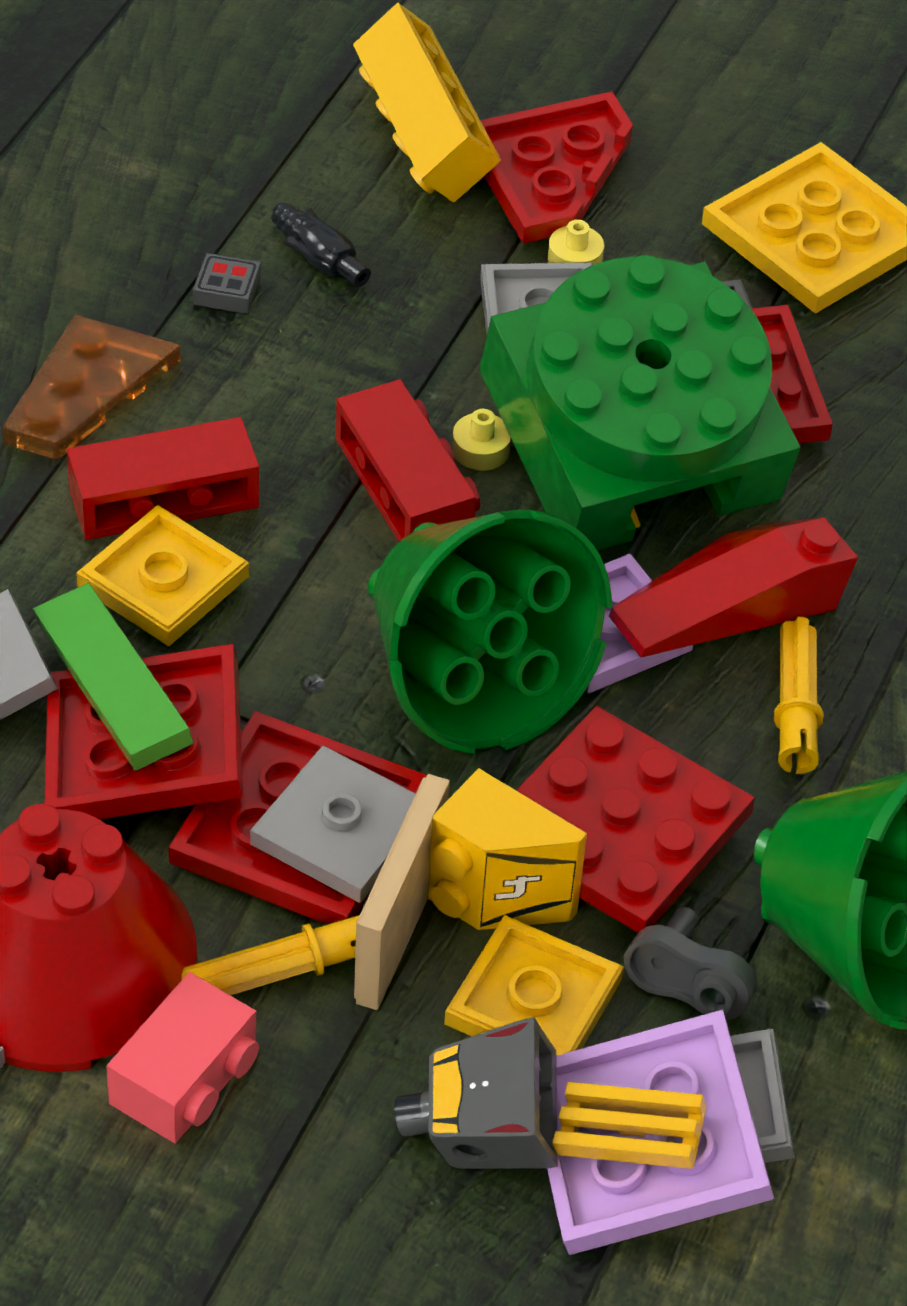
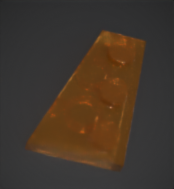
M75 314L2 427L4 444L58 460L67 453V448L74 447L105 422V413L125 397L133 400L146 389V380L157 371L162 369L168 372L181 361L180 345Z

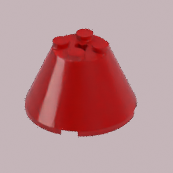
M35 804L25 808L20 813L19 819L0 834V1046L4 1047L5 1063L16 1067L46 1072H69L91 1069V1061L118 1053L182 981L181 973L183 969L197 964L196 934L189 912L181 898L122 839L121 833L117 828L83 812L55 809L48 804Z

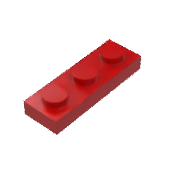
M789 305L752 308L751 310L763 327L771 350L772 378L770 388L798 443L830 440L833 423Z

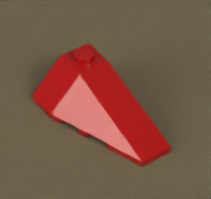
M825 517L774 522L729 532L614 605L610 610L609 618L642 658L781 624L785 621H793L798 616L809 617L836 610L858 556Z

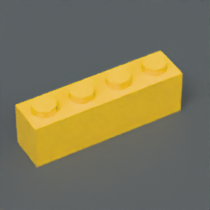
M399 2L396 3L353 44L363 64L359 68V72L364 80L376 90L379 96L375 101L376 106L383 116L393 124L396 130L392 135L393 140L410 157L414 165L410 168V173L414 180L426 192L431 194L436 190L455 203L494 168L501 159L431 27Z

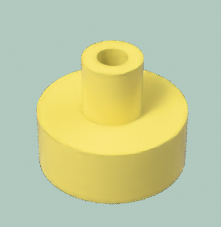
M572 220L567 226L557 229L551 235L548 263L590 262L594 265L603 262V238L595 230L589 228L587 222Z
M477 409L472 414L466 415L457 421L453 429L452 451L455 459L461 465L473 470L486 471L501 466L508 459L511 437L503 420L494 415L492 411Z

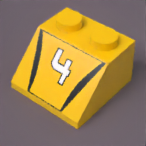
M478 768L433 816L428 899L445 915L452 918H460L477 930L496 929L504 915L527 925L570 922L578 911L587 833Z

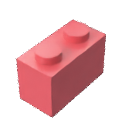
M189 972L106 1065L109 1104L176 1144L192 1124L200 1126L209 1118L217 1104L220 1091L233 1076L241 1078L253 1065L259 1052V1043L256 1041V1010Z

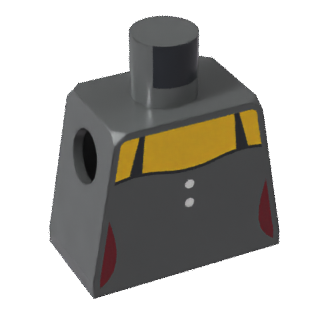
M534 1017L523 1019L436 1048L429 1056V1090L399 1095L395 1099L394 1112L400 1134L403 1137L429 1133L430 1140L447 1163L458 1169H548L558 1167V1155L552 1143L555 1131H557L556 1049Z

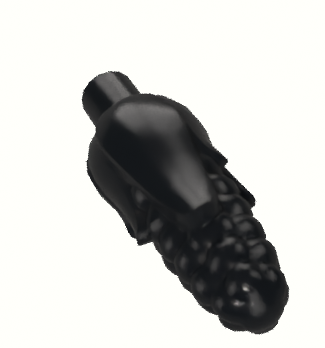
M279 203L274 207L271 219L276 224V227L287 237L284 243L285 246L299 252L316 270L332 277H344L356 287H361L367 283L371 276V271L355 258V248L344 234L323 222L311 208L304 212L289 203Z

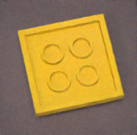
M822 142L712 202L703 209L702 225L815 314L907 260V206Z

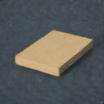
M427 774L426 778L423 777L357 920L354 998L358 1005L379 1010L428 900L432 820L434 814L449 799L450 780L431 774Z

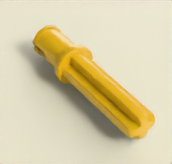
M798 616L795 621H785L780 627V703L774 709L773 721L776 727L780 729V751L778 754L780 767L790 773L792 769V753H795L796 774H805L814 770L819 764L817 730L823 724L824 714L821 706L817 704L816 629L809 625L808 618Z
M360 915L314 929L309 923L302 925L301 933L187 966L183 969L181 978L183 979L191 972L223 992L234 995L310 971H314L316 976L323 975L324 967L355 958L356 923Z

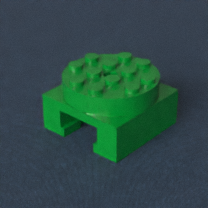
M650 255L606 260L580 270L569 277L551 294L547 302L491 316L479 369L545 512L574 526L590 540L597 551L633 541L636 526L631 518V513L634 505L704 487L719 517L782 499L801 447L770 388L772 357L768 339L761 323L747 303L737 292L713 277L706 262L687 265Z

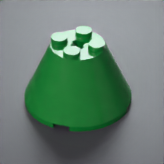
M509 510L439 525L430 522L420 524L413 533L407 535L393 547L384 559L381 567L375 570L369 579L368 593L374 599L375 611L397 699L405 714L421 732L452 750L475 754V749H485L499 745L508 750L536 738L556 724L580 699L594 677L604 655L607 642L600 638L604 623L605 607L612 608V593L606 567L594 545L582 532L560 518L544 512Z
M907 771L808 799H801L786 810L774 829L766 828L759 834L754 848V860L761 867L760 889L763 919L767 923L777 925L870 1017L881 1024L907 1030Z

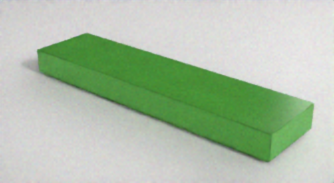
M89 583L33 608L37 623L135 771L194 744L189 727Z

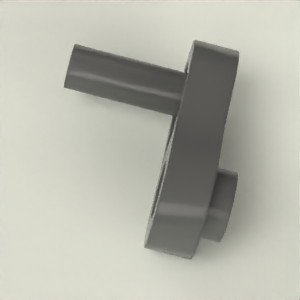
M680 907L675 911L666 926H647L637 933L624 954V967L629 978L638 987L648 993L679 999L703 1014L723 1010L726 1020L735 1019L744 1013L757 991L755 972L744 958L734 952L706 947L690 940V936L699 923V918L692 909Z

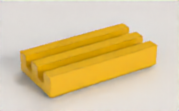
M567 1082L565 1090L567 1104L566 1106H561L558 1118L561 1128L560 1131H555L552 1142L557 1155L687 1169L694 1168L707 1109L703 1095ZM579 1127L614 1130L619 1131L621 1135L644 1137L646 1134L683 1137L682 1143L584 1134L578 1133Z

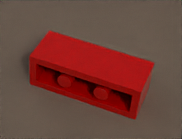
M401 379L336 399L335 440L398 542L413 533L415 528L423 523L430 522L439 525L475 517V512L480 510L481 503L474 481L470 477H463L455 464L450 444L444 437L438 438L430 425L429 416L423 402L420 399H413Z
M241 417L67 448L69 491L85 540L122 534L157 505L185 522L259 508V464Z

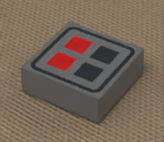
M206 253L193 289V305L248 314L261 278V262Z

